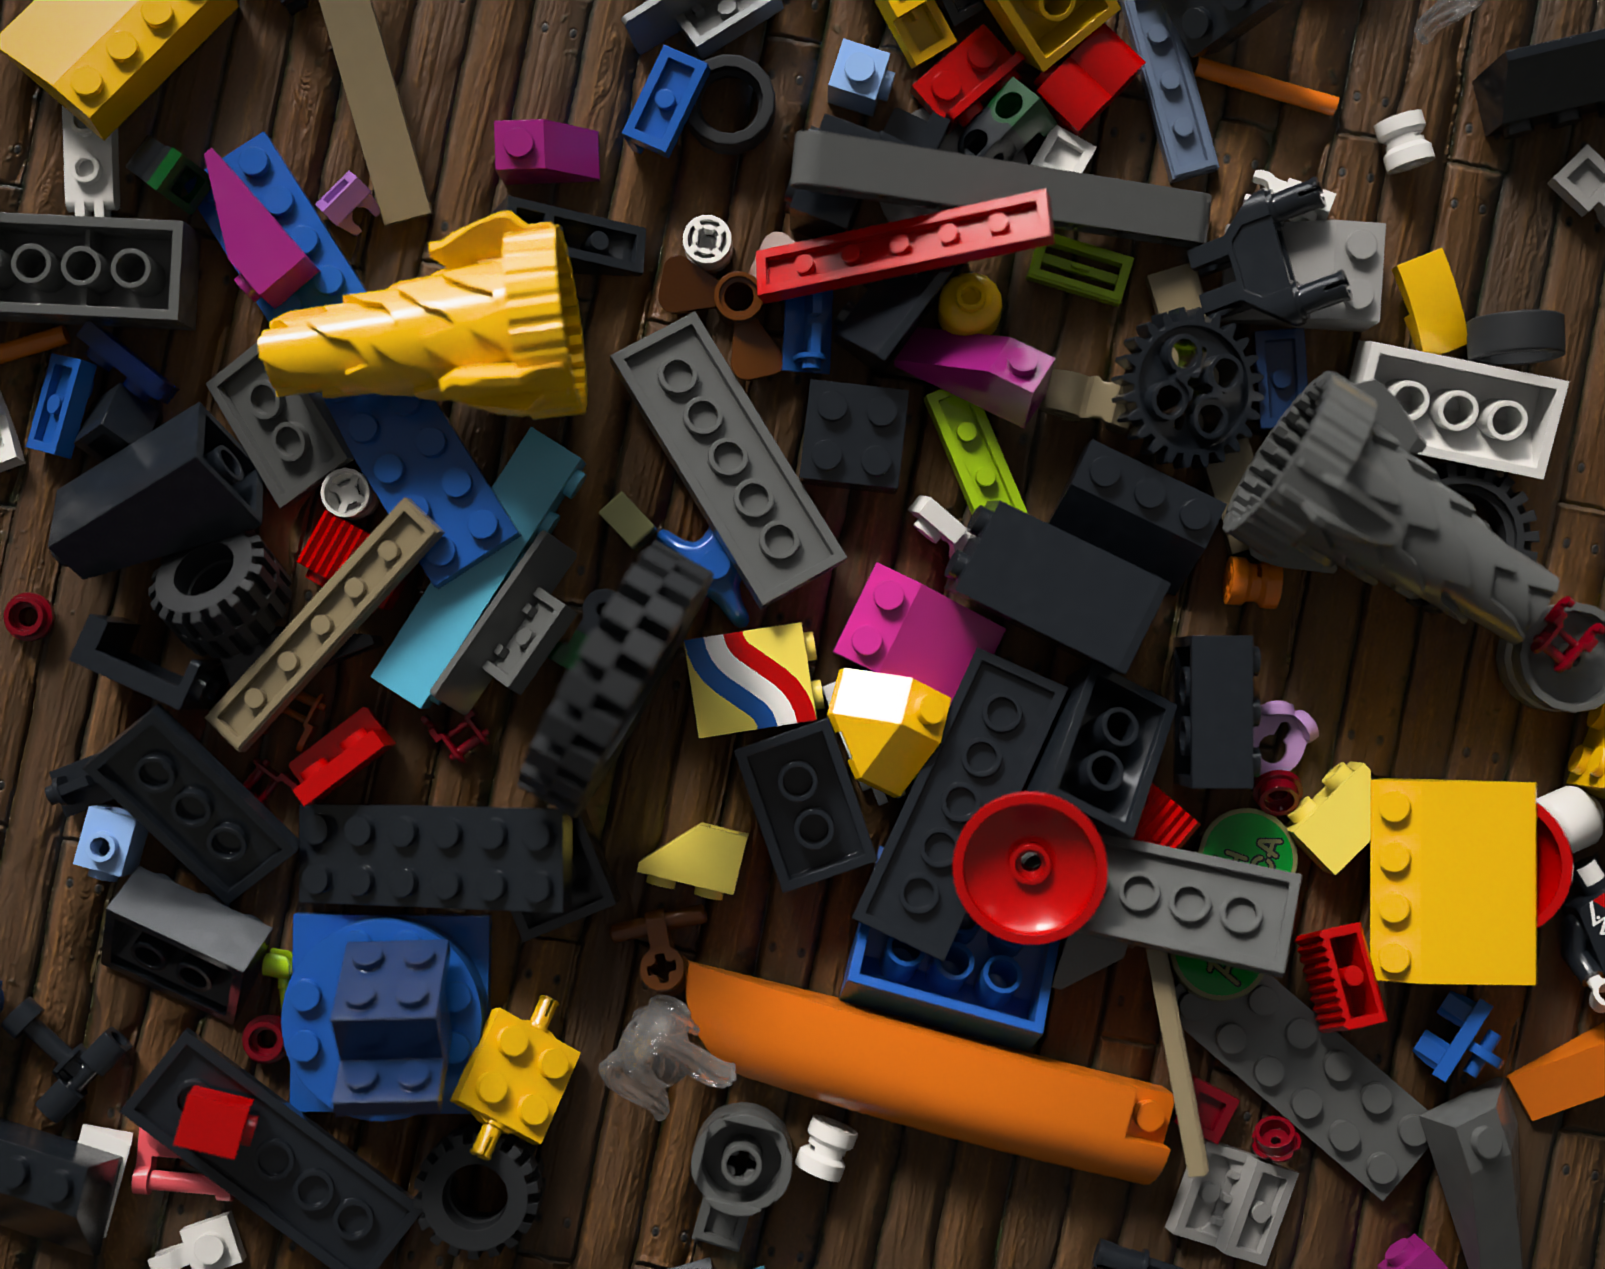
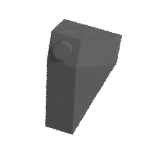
M1495 1077L1419 1115L1468 1269H1523L1518 1122L1504 1078Z

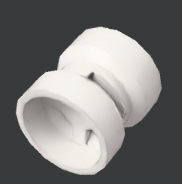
M1421 109L1399 113L1374 125L1378 142L1387 146L1385 148L1386 154L1383 158L1387 174L1408 171L1427 164L1436 158L1432 143L1425 140L1424 135H1421L1426 126Z
M701 215L692 219L686 226L683 233V246L687 259L707 273H716L723 270L730 263L733 255V242L728 225L716 216Z
M342 468L334 470L327 475L322 483L320 492L322 503L328 511L338 517L351 521L365 520L373 515L379 506L380 499L365 475L354 469Z
M813 1115L808 1126L809 1144L800 1147L795 1164L816 1177L839 1182L845 1170L842 1157L845 1156L846 1151L853 1149L858 1133L848 1125L822 1115Z

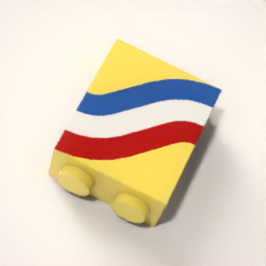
M802 622L684 640L699 738L817 720L815 710L825 709L821 681L810 680L808 661L817 660L813 631L803 632Z

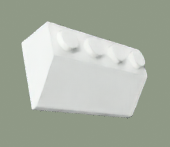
M1358 341L1349 381L1356 384L1376 379L1385 385L1400 402L1414 422L1420 435L1427 442L1424 451L1418 454L1544 479L1569 381L1373 341Z

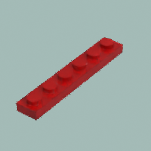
M1042 189L756 251L757 296L764 304L1054 245L1051 198L1047 190Z

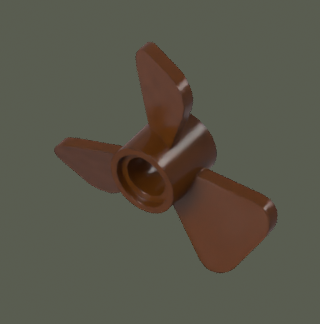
M772 232L765 237L759 250L796 242L783 232ZM682 255L671 256L665 262L658 293L660 306L665 312L680 314L717 309L720 319L729 327L734 328L731 369L738 379L752 381L775 376L782 371V353L759 322L764 312V303L757 296L756 257L748 273L735 271L726 274L720 280H717ZM736 290H744L752 295L753 302L744 311H734L726 305V299L729 294Z

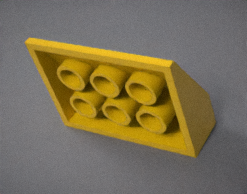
M34 0L0 33V52L105 141L239 7L237 0Z
M1405 778L1371 780L1370 957L1377 981L1417 984L1537 985V782Z

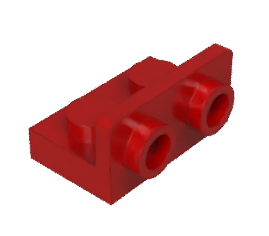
M983 23L912 84L910 93L930 115L934 112L951 120L947 134H950L959 125L965 129L984 108L983 104L997 94L1012 76L1018 81L1022 80V76L1019 73L1026 57L1020 51H1017L1012 56Z
M363 707L289 763V768L301 783L292 791L303 806L317 804L395 746L396 743L371 709Z

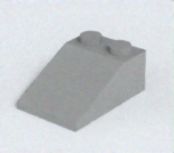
M1347 220L1284 222V227L1281 228L1296 281L1302 285L1343 269L1350 286H1347V289H1351L1353 300L1344 301L1310 313V319L1306 320V324L1298 327L1254 309L1223 318L1220 321L1225 323L1365 332L1380 322L1386 223ZM1227 224L1225 226V233L1229 228L1230 224ZM1233 267L1222 270L1221 286L1236 281Z

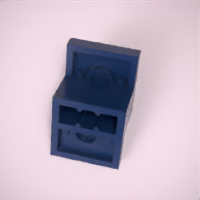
M448 939L347 942L330 1018L340 1058V1066L332 1099L335 1116L440 1113L453 1034L445 995L451 957Z

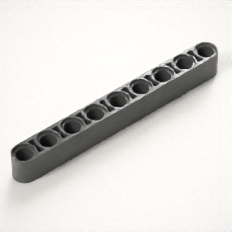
M799 131L795 134L790 186L799 190L944 211L1046 189L1051 198L1053 228L1189 248L1205 244L1208 240L1212 195L1208 193L828 132Z

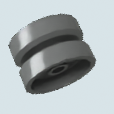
M1576 602L1572 608L1566 607L1564 609L1568 616L1563 620L1564 627L1562 629L1576 641L1592 625L1601 623L1605 626V612L1596 606ZM1555 604L1548 605L1540 618L1527 629L1523 642L1512 645L1501 637L1499 638L1495 657L1499 678L1510 695L1528 708L1547 712L1562 711L1575 713L1596 709L1605 703V633L1595 636L1599 643L1590 653L1582 651L1572 663L1573 667L1561 673L1553 670L1555 661L1546 653L1541 651L1534 654L1530 650L1533 637L1539 635L1546 627L1547 623L1543 619ZM1558 635L1550 642L1561 653L1569 646Z

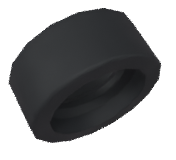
M722 54L705 60L704 62L708 63L711 72L687 120L691 134L703 147L718 154L738 155L753 150L767 138L775 122L776 101L770 77L756 62L741 55ZM723 78H739L747 82L755 91L758 99V112L753 122L744 130L735 133L720 132L712 128L704 119L701 111V100L706 88L714 81Z
M1505 311L1479 316L1466 323L1468 361L1491 366L1524 365L1558 359L1566 354L1564 314L1557 311Z

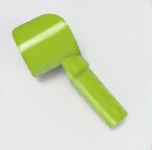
M272 948L270 953L264 956L262 974L263 976L278 978L282 1010L285 992L292 977V952Z

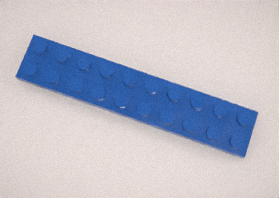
M264 131L222 158L320 270L276 309L262 297L256 301L269 323L271 320L287 312L343 304V295L368 292L271 138ZM197 177L191 178L184 184L188 194L193 190ZM211 188L198 206V210L227 255ZM376 393L340 398L323 397L353 458L388 514L404 497H407L414 501L445 532L419 561L434 587L440 589L522 536L436 400L420 399L416 396L378 395Z

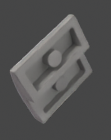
M1204 1138L1210 1168L1209 1172H1207L1206 1176L1189 1178L1186 1167L1165 1228L1174 1235L1214 1246L1226 1255L1266 1266L1299 1173L1278 1163L1263 1160L1255 1154L1221 1142L1217 1145Z

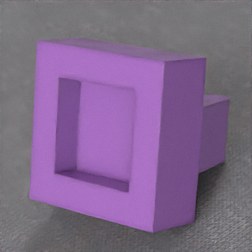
M350 171L315 204L336 226L353 235H359L362 232L352 218V211L356 207L367 208L375 217L380 214L379 206L371 194L372 191Z

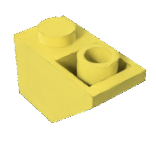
M1350 761L1347 765L1344 762L1337 764L1322 779L1325 787L1313 799L1307 796L1300 800L1298 807L1293 812L1287 814L1290 821L1285 827L1292 835L1294 842L1322 871L1333 875L1342 870L1370 842L1371 769L1361 762Z
M701 822L642 858L638 864L637 872L648 874L646 882L652 885L675 889L676 882L695 886V895L713 900H722L724 893L734 895L749 834Z

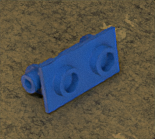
M833 290L786 299L784 301L782 371L830 374Z

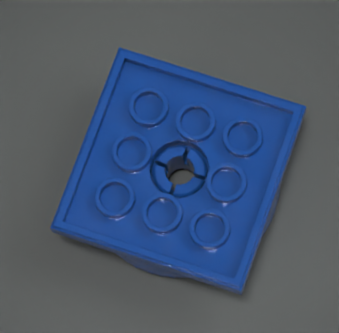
M297 912L293 914L292 977L285 992L281 1015L283 1043L290 1061V1104L300 1112H334L332 1099L340 1066V1058L330 1018L347 942L448 939L451 957L445 995L453 1034L439 1114H472L470 1111L451 1102L450 1099L469 1057L479 1044L483 1027L491 1012L492 915ZM417 1114L350 1117L368 1121H394Z

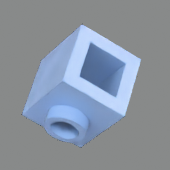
M843 38L828 84L827 102L873 117L879 99L887 102L896 73L888 70L890 53Z
M106 803L89 806L73 864L89 868L88 876L92 878L117 882L119 877L133 874L139 866L148 830L125 808Z

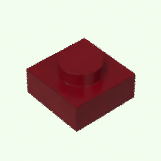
M1192 1074L1203 1136L1205 1139L1218 1145L1240 1100L1236 1096ZM1175 1107L1171 1120L1179 1125Z

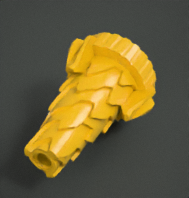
M510 210L497 212L456 230L443 240L430 242V257L446 266V268L430 276L399 281L386 290L343 295V304L284 313L271 320L270 329L263 330L261 337L258 338L259 358L264 361L269 381L276 390L277 397L322 392V397L340 398L372 393L378 395L416 396L420 399L436 401L454 400L496 414L512 416L530 415L533 420L586 413L588 388L583 331L576 285L563 231H561L559 225H553L552 222L528 225Z

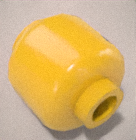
M976 272L961 273L952 277L943 286L938 298V322L942 330L955 335L967 336L972 334L992 335L997 329L1001 318L1002 296L991 279Z

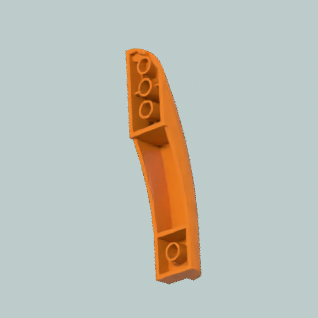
M688 961L685 976V999L691 1023L698 1037L713 1057L731 1071L745 1078L940 1136L1141 1185H1148L1154 1182L1161 1174L1167 1162L1171 1149L1164 1144L1175 1102L1173 1093L1161 1085L1021 1051L841 1001L839 997Z

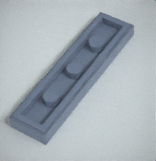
M1119 0L1132 49L1146 62L1140 72V78L1169 183L1217 171L1219 163L1189 54L1161 0Z

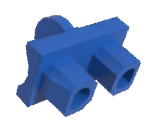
M1450 991L1438 1009L1437 1014L1461 1028L1456 1037L1449 1044L1426 1029L1412 1051L1426 1065L1434 1069L1432 1075L1443 1082L1447 1081L1466 1050L1471 1052L1472 1056L1463 1068V1071L1474 1078H1477L1486 1063L1500 1070L1504 1061L1494 1055L1493 1051L1502 1036L1488 1029L1479 1044L1472 1041L1494 1006L1481 998L1476 1003L1466 996Z

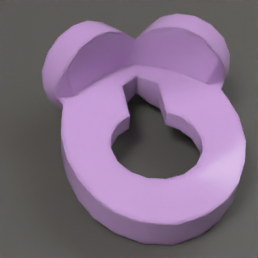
M1269 701L1266 704H1262L1260 725L1253 727V747H1259L1260 741L1265 736L1275 734L1281 722H1287L1289 731L1283 740L1286 747L1284 757L1276 763H1268L1261 758L1260 775L1272 770L1291 771L1302 758L1306 744L1319 737V730L1315 720L1303 710L1295 711L1294 705L1286 701Z

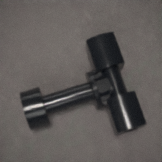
M30 996L19 1004L4 1019L0 1026L14 1039H17L24 1033L58 1064L51 1072L58 1080L35 1103L47 1118L57 1124L88 1094L85 1088L98 1074L104 1076L133 1045L122 1033L111 1026L88 1049L82 1043L72 1049L39 1019L45 1009Z

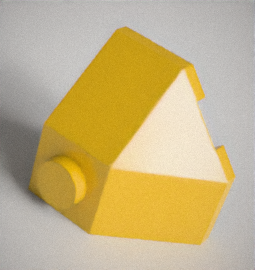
M849 668L840 669L827 715L835 733L841 731L852 756L847 761L855 779L893 798L900 797L941 743L951 698L913 678Z

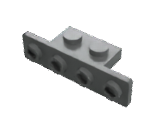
M648 0L625 14L621 21L634 48L640 55L681 31L703 60L784 9L782 0Z
M541 531L431 688L430 694L463 715L470 712L493 677L517 694L522 695L578 614L551 595L576 559L577 553L547 531Z

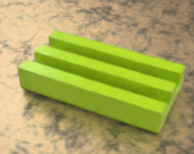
M1054 234L1055 244L1049 245V247L1118 267L1120 271L1117 275L1045 253L1046 246L1035 248L1026 280L1115 307L1121 304L1134 261L1133 257ZM1041 264L1112 285L1115 288L1114 291L1041 270L1040 266Z

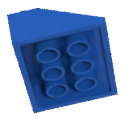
M881 845L879 846L876 855L878 860L884 849V846ZM875 861V862H874V866H873L872 873H873V871H874V869H875L876 864H877L878 861ZM966 912L943 962L858 921L839 1000L1029 1052L1043 1034L1060 940L1037 945L1006 941L986 931Z

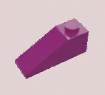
M210 148L204 153L225 248L229 261L241 273L234 281L253 302L262 297L276 309L320 270L232 168L213 148Z
M917 327L896 357L894 366L1025 429L1046 396L1055 358L1011 337L986 334L963 336L941 329Z

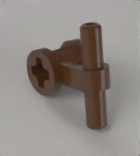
M703 904L667 911L665 907L645 911V917L611 924L609 934L612 942L615 944L648 936L650 950L641 960V978L648 987L661 995L676 997L685 992V976L689 960L675 950L672 930L706 923L708 919L707 912ZM668 961L676 967V970L669 973V981L666 982L658 977V973L665 971V962Z

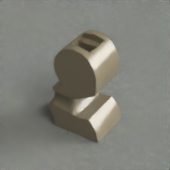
M1052 370L1045 400L1040 403L1039 409L1041 411L1075 423L1090 422L1093 419L1101 420L1105 424L1104 429L1121 435H1125L1130 425V421L1118 423L1117 418L1126 411L1125 404L1112 403L1113 397L1123 393L1122 386L1116 385L1113 382L1102 381L1099 376L1090 377L1073 371Z

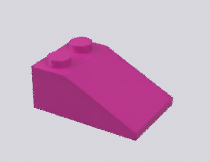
M877 562L832 653L871 672L913 678L950 697L951 705L977 647L994 654L1006 628Z

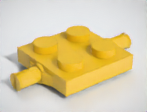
M539 996V1001L530 1020H522L502 1008L492 1009L483 1027L479 1044L469 1057L451 1096V1102L470 1111L478 1122L482 1124L476 1141L470 1150L471 1154L478 1155L477 1157L488 1161L491 1159L492 1152L501 1133L513 1134L532 1145L542 1144L581 1052L559 1041L548 1030L556 1008L559 1006V1002L552 1000L553 998Z

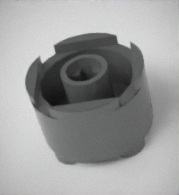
M739 1102L718 1107L705 1120L697 1134L691 1159L693 1179L705 1200L713 1208L725 1214L750 1216L761 1212L762 1209L774 1201L776 1202L784 1194L792 1172V1143L787 1127L781 1118L761 1105ZM740 1150L749 1152L750 1159L746 1161L745 1166L736 1164V1156Z

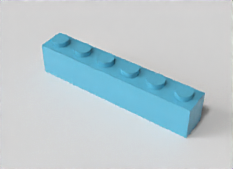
M530 427L492 486L493 491L522 536L440 589H437L430 583L370 676L371 678L420 709L430 708L433 702L437 705L442 703L430 694L431 688L538 534L543 530L550 534L553 532L560 519V515L556 513V510L565 496L572 499L583 485L587 474L582 472V469L586 463L579 456L533 427Z

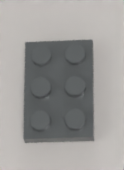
M258 342L206 383L280 509L291 507L321 485L327 475L334 470L342 469L354 460L320 392L284 397L276 396V390L269 381L264 361L259 358Z

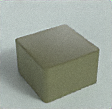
M622 491L599 511L604 520L635 552H638L659 532L654 524Z

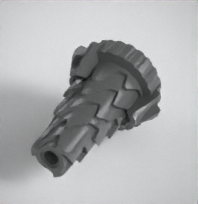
M1326 371L1313 380L1283 413L1257 450L1231 497L1223 519V530L1247 545L1251 556L1260 561L1278 567L1334 574L1339 565L1370 585L1375 586L1380 581L1409 599L1422 598L1464 625L1470 618L1512 645L1524 641L1527 629L1540 618L1552 596L1558 592L1559 579L1553 573L1502 541L1488 529L1490 526L1488 523L1474 514V507L1466 499L1435 480L1434 478L1437 475L1435 470L1414 457L1424 451L1427 442L1420 435L1414 422L1397 398L1385 385L1376 379L1354 384L1336 372Z

